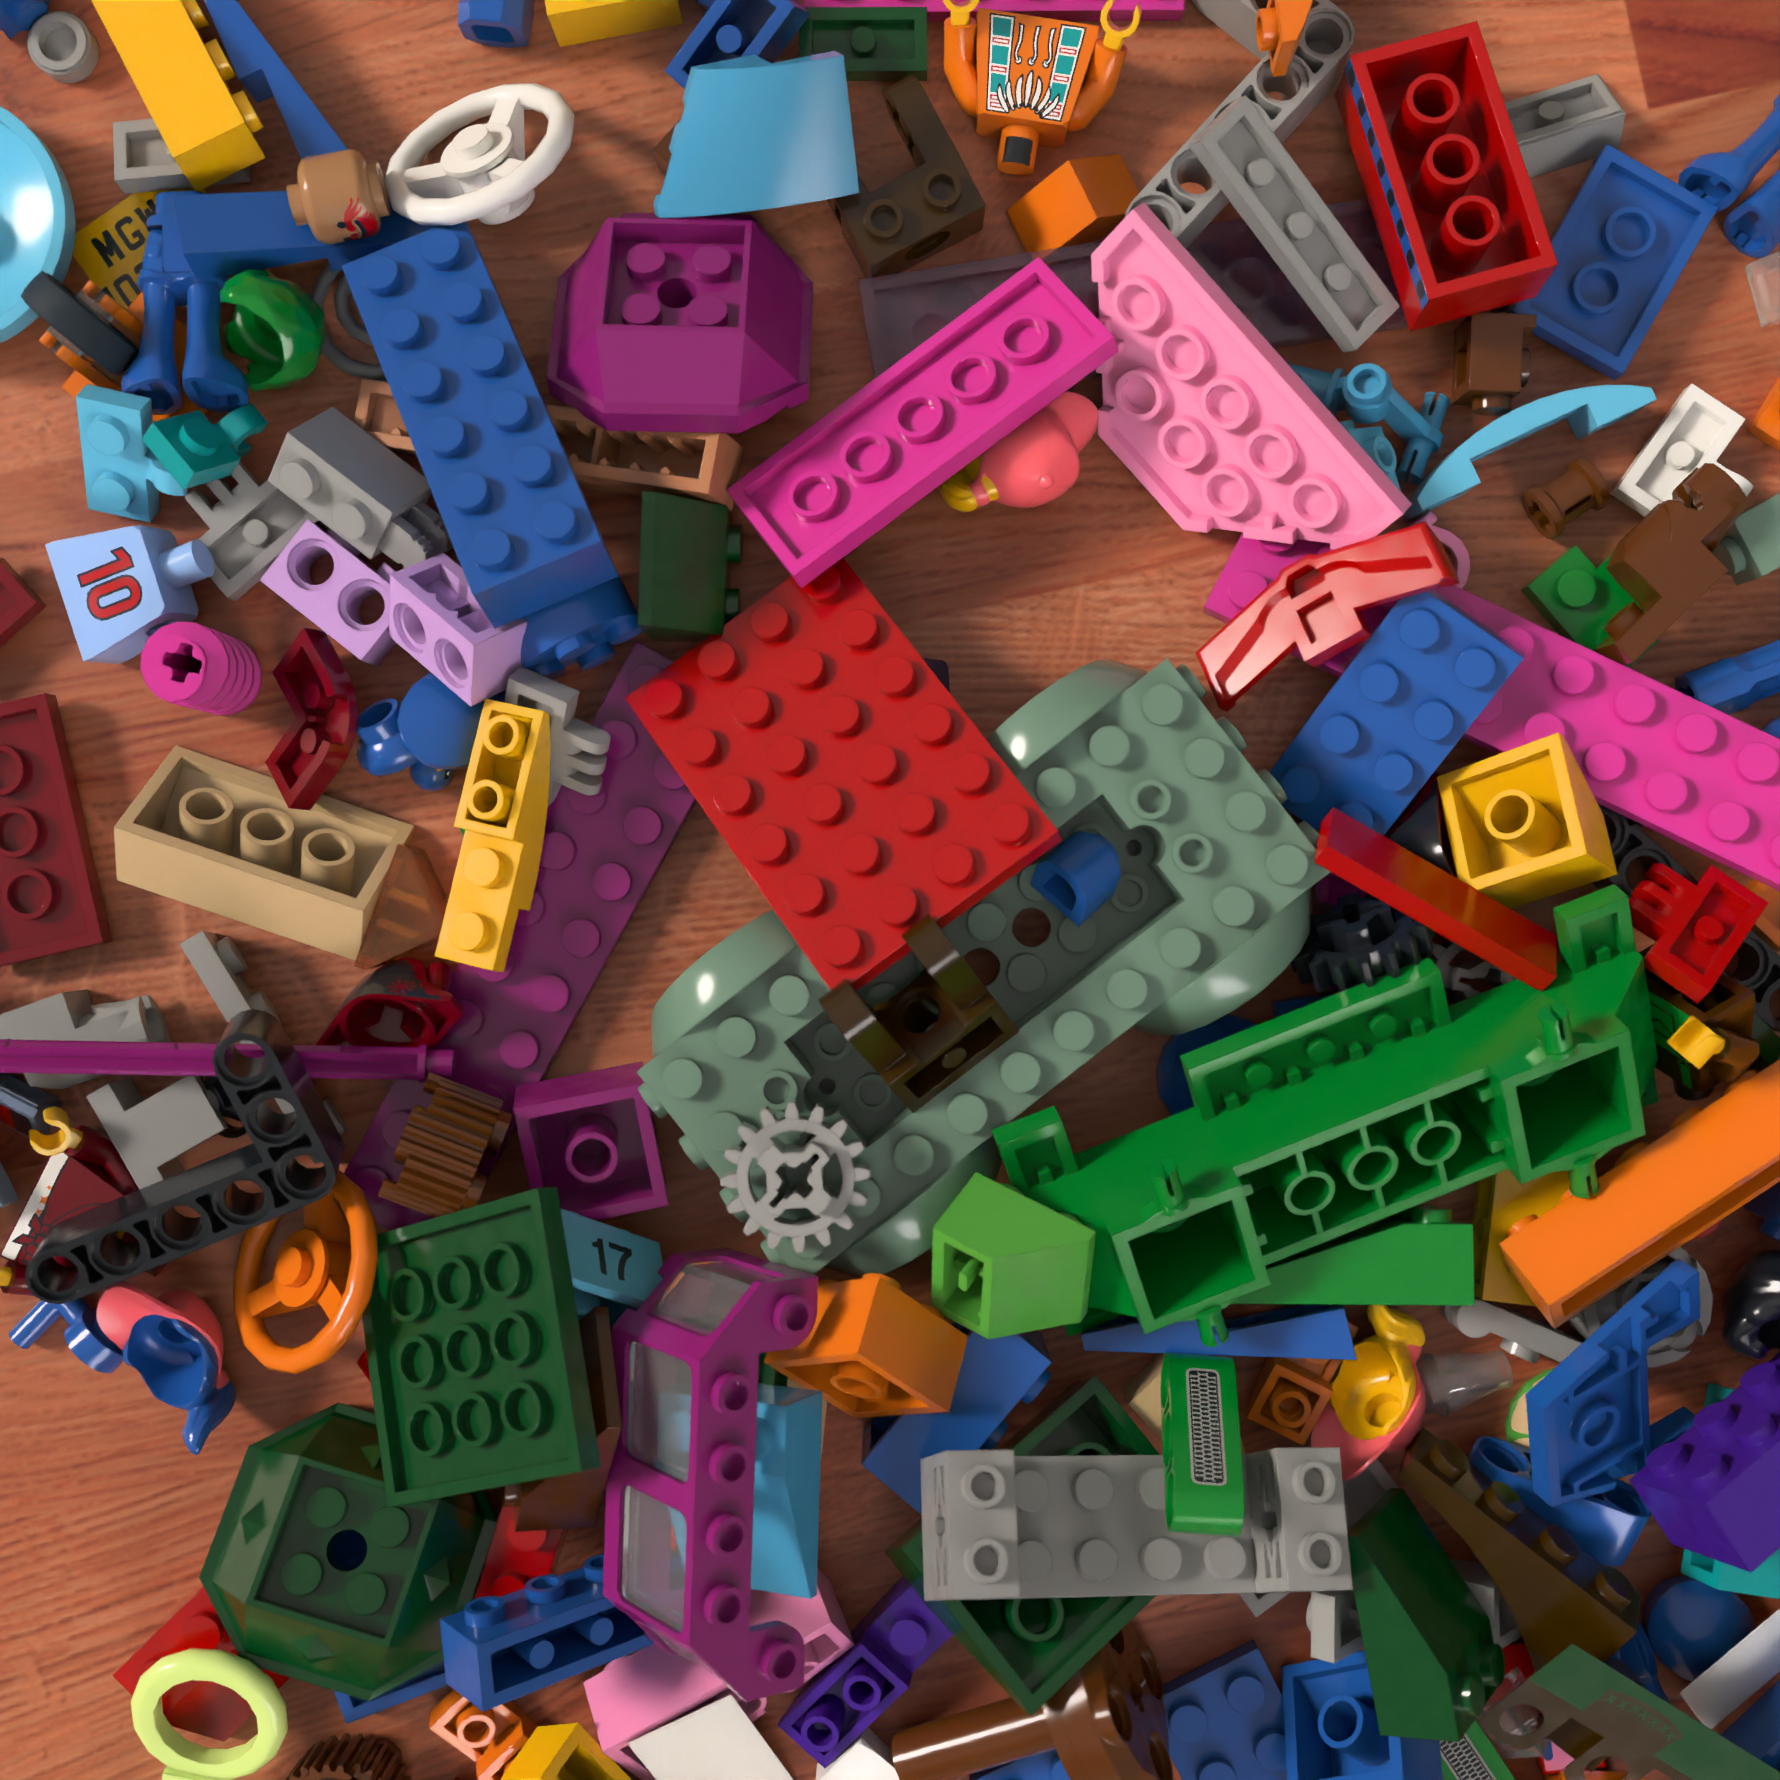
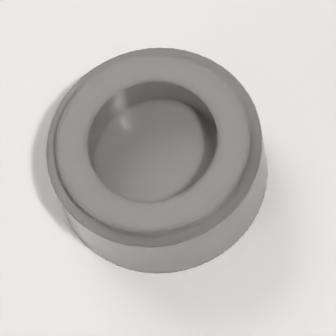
M62 11L51 12L40 17L30 29L27 41L30 57L51 79L61 83H75L85 79L95 69L99 59L97 39L92 31L75 15Z

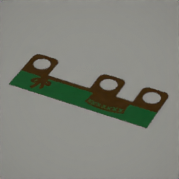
M1573 1643L1486 1711L1479 1720L1480 1726L1484 1731L1515 1749L1534 1747L1570 1718L1604 1737L1566 1766L1564 1776L1567 1780H1587L1584 1776L1586 1765L1590 1761L1603 1756L1617 1757L1626 1763L1628 1771L1622 1780H1640L1654 1769H1657L1673 1780H1780V1772ZM1530 1705L1542 1712L1544 1721L1541 1727L1533 1733L1513 1735L1502 1729L1500 1717L1507 1709L1513 1706Z

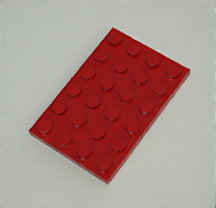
M844 558L837 561L803 588H800L792 576L726 623L723 635H710L625 697V700L830 990L845 978L859 990L912 951L901 935L929 914L939 928L942 929L1062 841L1055 826Z

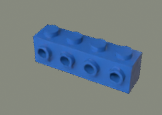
M677 1547L675 1554V1579L685 1577L686 1555ZM604 1554L587 1559L584 1562V1567L565 1574H548L532 1578L525 1584V1588L507 1595L476 1598L468 1602L464 1606L463 1611L440 1618L446 1684L483 1712L654 1643L644 1635L645 1632L627 1614L617 1609L603 1596Z

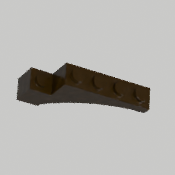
M1422 1427L1405 1450L1398 1476L1442 1515L1465 1540L1490 1574L1517 1622L1532 1660L1534 1672L1538 1671L1573 1643L1645 1688V1685L1639 1681L1635 1673L1625 1663L1611 1658L1638 1632L1641 1595L1635 1591L1631 1582L1617 1569L1609 1566L1604 1567L1579 1548L1576 1540L1564 1528L1557 1524H1548L1524 1505L1522 1499L1511 1487L1500 1481H1492L1470 1464L1466 1455L1455 1444L1445 1439L1439 1440ZM1540 1710L1537 1719V1730L1544 1721V1716ZM1573 1718L1567 1720L1547 1736L1549 1740L1573 1759L1579 1757L1604 1738ZM1608 1756L1590 1761L1585 1768L1592 1772Z

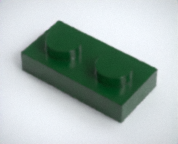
M804 7L811 14L799 29V58L836 51L844 55L847 81H900L911 74L915 75L919 81H927V7Z

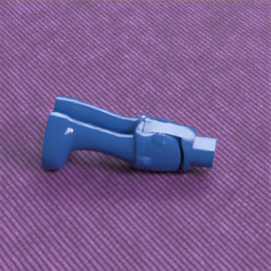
M1780 94L1774 100L1772 112L1745 141L1730 152L1704 154L1692 160L1680 173L1678 184L1719 207L1716 212H1720L1734 203L1748 188L1757 173L1780 149ZM1780 168L1759 188L1739 203L1724 221L1725 237L1742 254L1762 258L1769 255L1780 242Z
M170 191L158 193L156 195V214L150 216L146 221L149 235L145 245L142 270L137 277V286L143 293L144 301L142 334L138 355L123 375L122 392L151 398L152 415L170 414L179 410L182 406V385L188 398L194 404L210 411L231 412L245 406L249 402V388L245 375L224 357L221 345V301L219 291L224 287L225 282L228 281L229 275L197 281L182 251L173 195L204 194L202 192ZM187 305V340L181 384L175 358V307Z

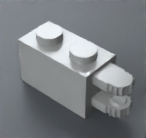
M331 407L287 432L268 481L369 559H373L383 552L397 564L401 563L404 566L403 568H407L434 555L446 553L453 548L441 515L426 505L432 493L427 479L337 409Z

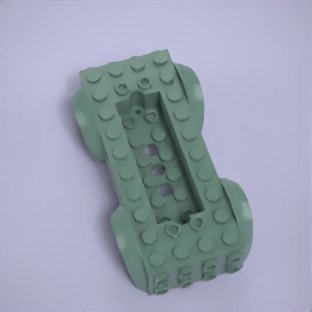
M1167 658L1147 673L1145 670L1114 660H1096L1062 677L1033 697L986 739L1058 830L1062 841L941 929L963 958L969 951L976 948H985L995 954L998 960L997 975L984 986L1020 1032L915 1113H912L894 1094L879 1073L850 1044L825 1012L818 999L830 989L774 910L752 920L711 948L687 968L657 1001L651 1014L652 1055L654 1058L637 1071L644 1081L638 1087V1091L658 1117L662 1119L667 1114H670L685 1134L679 1139L681 1147L701 1171L710 1166L717 1176L721 1178L722 1174L731 1170H737L738 1165L731 1163L723 1156L728 1146H746V1143L737 1131L739 1126L746 1122L760 1129L763 1126L760 1118L761 1108L768 1105L775 1112L777 1118L785 1116L788 1101L796 1099L800 1108V1115L810 1116L812 1109L817 1103L824 1104L823 1122L828 1125L844 1116L848 1120V1126L842 1138L845 1142L862 1138L865 1144V1149L855 1156L853 1161L854 1163L869 1165L871 1176L865 1180L854 1182L855 1187L860 1188L867 1194V1202L865 1206L848 1204L846 1207L854 1219L853 1227L850 1230H846L834 1222L830 1225L832 1237L830 1245L824 1247L818 1241L815 1234H812L806 1238L803 1253H796L792 1244V1237L782 1236L774 1250L767 1248L769 1231L761 1226L759 1229L766 1239L760 1243V1246L769 1261L813 1275L824 1267L844 1274L862 1277L867 1273H888L914 1260L932 1247L933 1227L975 1172L993 1181L996 1180L1003 1161L991 1130L1008 1124L1129 1028L1132 1027L1149 1034L1168 1036L1183 1034L1206 1026L1231 1013L1260 993L1287 968L1301 951L1310 934V888L1330 873V871L1314 861L1319 835L1306 821H1302L1297 825L1281 805L1288 799L1283 788L1266 769L1262 768L1256 773L1241 753L1247 747L1245 740L1227 718L1221 716L1217 720L1214 719L1200 701L1206 695L1205 689L1187 666L1180 664L1175 668ZM1085 831L1103 836L1114 846L1119 856L1118 863L1121 877L1113 896L1078 927L1034 889L1030 882L1036 866L1072 833ZM1028 908L1041 910L1050 922V933L1047 939L1042 944L1033 947L1019 943L1012 931L1016 915ZM910 951L858 991L874 1008L878 1004L891 999L918 978L925 969V966L915 953ZM929 1026L926 1031L930 1030L933 1026ZM787 1131L774 1137H778L785 1144L807 1143L814 1134L803 1131ZM834 1153L824 1166L825 1180L834 1187L833 1190L838 1194L841 1189L843 1175L840 1161L836 1153ZM816 1154L812 1155L806 1163L802 1161L795 1168L788 1166L786 1163L781 1165L785 1170V1174L776 1197L780 1196L786 1188L790 1189L796 1183H800L806 1188L810 1186L807 1178L812 1160ZM753 1157L750 1178L754 1193L759 1198L767 1187L766 1171L757 1164L758 1160ZM724 1187L719 1193L727 1205L738 1194L737 1188ZM807 1208L785 1209L780 1217L793 1220L807 1219L815 1216ZM746 1210L733 1213L742 1223L746 1222L750 1216Z

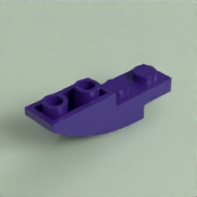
M904 1576L890 1588L850 1632L855 1646L813 1676L780 1718L778 1726L824 1768L909 1688L912 1674L953 1635L927 1607Z

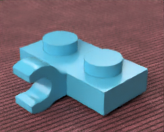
M87 384L76 395L88 509L150 523L160 510L159 491L173 496H185L187 493V489H182L142 441L144 434L153 422L151 398Z

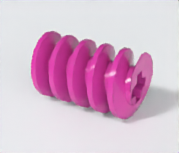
M177 621L162 626L148 638L141 652L140 669L146 685L157 697L171 704L175 703L179 706L193 708L214 715H233L244 711L256 700L262 686L260 662L255 652L245 642L195 622Z

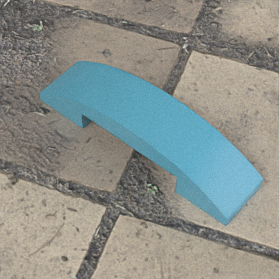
M1600 385L1563 391L1516 408L1476 432L1442 459L1412 492L1408 499L1412 505L1403 515L1406 521H1409L1464 495L1481 483L1472 464L1473 462L1567 418L1578 441L1635 414L1657 400L1651 387Z

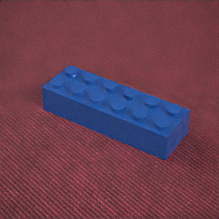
M467 222L455 225H438L342 265L341 267L471 592L493 627L496 629L618 577L616 568Z

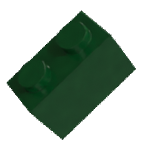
M642 491L638 626L653 641L702 642L710 635H723L724 625L741 613V590L730 588L731 563H742L743 527L742 525L732 524V516L727 506L659 492Z

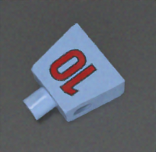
M143 525L103 531L45 544L84 662L121 664L140 654L148 638L162 626L177 621L192 622L198 616L199 608L191 584L211 577L215 573L213 557L202 541L195 539L178 546L176 538L171 531Z

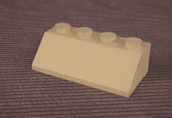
M175 745L114 826L116 875L118 881L360 962L386 918L414 835V825L325 795L319 797L311 810L289 809L272 777Z

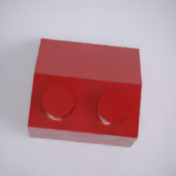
M203 1586L112 1676L133 1696L140 1676L164 1656L191 1648L219 1649L237 1656L239 1655ZM260 1668L272 1678L278 1689L290 1678ZM191 1680L173 1685L161 1696L163 1713L172 1727L223 1742L254 1713L248 1701L233 1689L213 1681Z

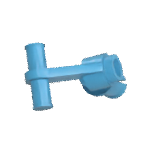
M1285 360L1334 417L1338 411H1346V414L1353 421L1360 424H1373L1383 419L1407 445L1400 465L1395 472L1397 478L1407 483L1410 474L1411 484L1421 483L1430 454L1439 450L1444 438L1439 430L1446 411L1451 404L1450 398L1439 393L1436 402V392H1427L1424 395V401L1418 413L1393 388L1390 375L1376 364L1364 363L1358 365L1346 376L1347 372L1342 368H1337L1334 373L1292 364Z

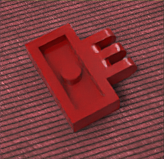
M1652 864L1644 875V880L1640 881L1632 892L1633 898H1629L1632 926L1655 941L1643 959L1645 968L1697 1004L1711 991L1768 905L1767 901L1712 864L1695 884L1664 864Z

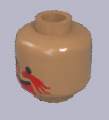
M348 149L306 157L298 164V183L287 185L289 205L296 225L309 224L315 238L323 244H333L374 236L381 230L382 217L391 215L390 202L379 163H368L366 157L358 150Z

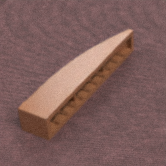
M362 378L354 423L390 451L417 457L388 382ZM546 404L581 488L641 498L642 491L659 492L725 505L729 511H732L733 500L726 489L738 481L744 448L728 434L606 431L583 416L576 408Z

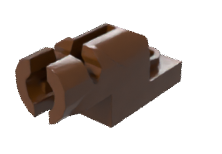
M1704 463L1699 469L1695 468L1673 490V500H1666L1656 505L1619 541L1607 565V570L1640 606L1632 601L1618 611L1604 625L1603 629L1609 636L1593 650L1594 652L1622 665L1633 663L1728 571L1712 552L1735 520L1748 508L1749 503L1740 486L1727 472L1713 463Z

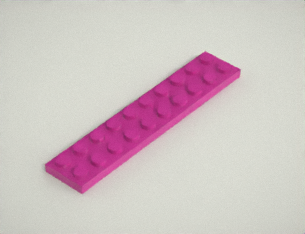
M1242 532L1204 606L1203 613L1227 624L1278 577L1281 569L1309 553L1317 555L1333 550L1330 549V543L1297 539L1293 544L1243 538ZM1455 585L1433 589L1525 653L1522 662L1462 738L1498 755L1559 732L1564 736L1598 804L1780 891V739ZM1397 600L1361 610L1371 635ZM1369 637L1316 667L1339 678ZM1298 646L1289 653L1304 661Z

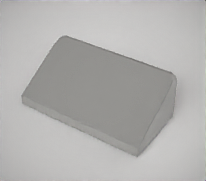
M1599 74L1505 103L1529 178L1594 159L1607 144L1617 150L1620 146L1626 113Z

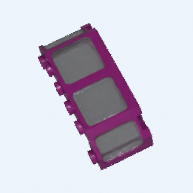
M729 1248L673 1253L657 1271L662 1281L637 1311L627 1308L612 1326L611 1338L622 1428L606 1482L603 1596L617 1609L627 1614L645 1632L644 1635L659 1649L671 1656L682 1655L721 1679L739 1698L749 1702L804 1687L805 1646L798 1630L782 1621H770L749 1626L759 1353L796 1347L808 1337L817 1317L818 1276Z

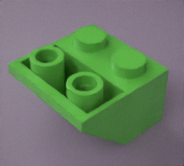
M975 1172L933 1227L931 1306L935 1307L943 1316L987 1339L1079 1323L1086 1315L1088 1308L1096 1231L1084 1226L1072 1215L1058 1213L1024 1196L1018 1189L1009 1184L997 1183Z

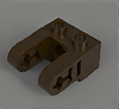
M913 74L886 87L882 92L891 119L917 168L868 193L858 174L860 193L827 199L842 228V234L871 288L983 229L986 205L925 90Z
M929 914L901 935L925 966V969L918 978L891 999L873 1008L847 978L818 999L825 1012L844 1037L879 1073L886 1085L912 1113H915L1020 1032ZM937 1022L930 1030L926 1031L931 1024Z

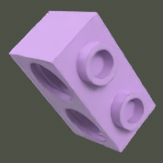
M307 519L261 577L260 581L361 661L378 667L396 644L389 637L390 574L397 571L385 562L376 571L358 556L361 552L330 528L326 531ZM330 554L334 561V570L331 577L322 584L313 585L310 578L311 565L318 557ZM372 594H381L385 603L381 618L373 624L364 625L359 615L361 603Z
M444 553L390 574L389 637L469 706H473L507 690L508 678L521 666V646L527 627L525 619L519 618L495 629L474 598L463 569Z

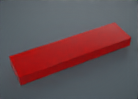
M1334 807L1320 822L1314 860L1316 864L1536 990L1538 989L1542 992L1557 977V936Z

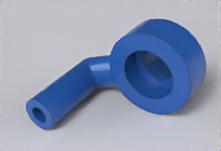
M83 1297L63 1304L46 1303L40 1300L9 1332V1337L17 1346L28 1349L62 1315L69 1324L64 1331L66 1343L82 1362L102 1373H113L124 1362L123 1351L102 1332L97 1322L96 1310L91 1309Z

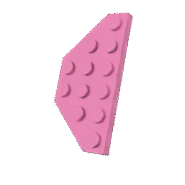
M1144 202L1132 209L1091 254L1092 282H1098L1099 318L1097 319L1115 337L1118 353L1096 368V373H1102L1103 406L1097 410L1098 435L1183 530L1208 533L1212 528L1243 532V538L1293 544L1297 539L1330 543V549L1334 550L1376 537L1402 516L1412 505Z

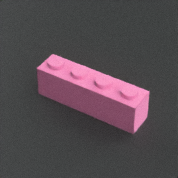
M819 1568L817 1569V1595L811 1599L751 1589L749 1626L770 1621H782L794 1627L801 1634L805 1646L804 1683L855 1646L831 1582ZM655 1644L645 1647L632 1655H625L612 1660L605 1666L602 1672L583 1682L602 1752L641 1780L656 1779L628 1746L629 1742L728 1695L734 1697L751 1722H754L766 1713L765 1707L768 1701L767 1697L749 1702L744 1701L692 1653L687 1652L671 1656L659 1649Z

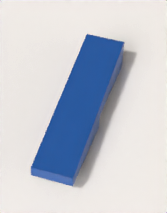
M204 0L239 81L257 103L271 97L275 98L301 160L310 156L348 150L237 0Z
M287 191L173 195L182 251L197 281L239 274L248 269H267L324 258L328 259L332 272L343 270L342 265L438 226L415 223L395 212L390 204L391 215L382 217V226L378 234L339 243L323 244L315 238L309 224L296 225L289 205Z
M1296 1304L1224 1319L1229 1331V1338L1224 1344H1221L1212 1327L1217 1343L1216 1347H1208L1201 1342L1196 1320L1175 1322L1144 1334L1137 1317L1122 1315L1084 1330L1081 1333L1084 1351L1171 1352L1196 1355L1357 1360L1344 1305Z

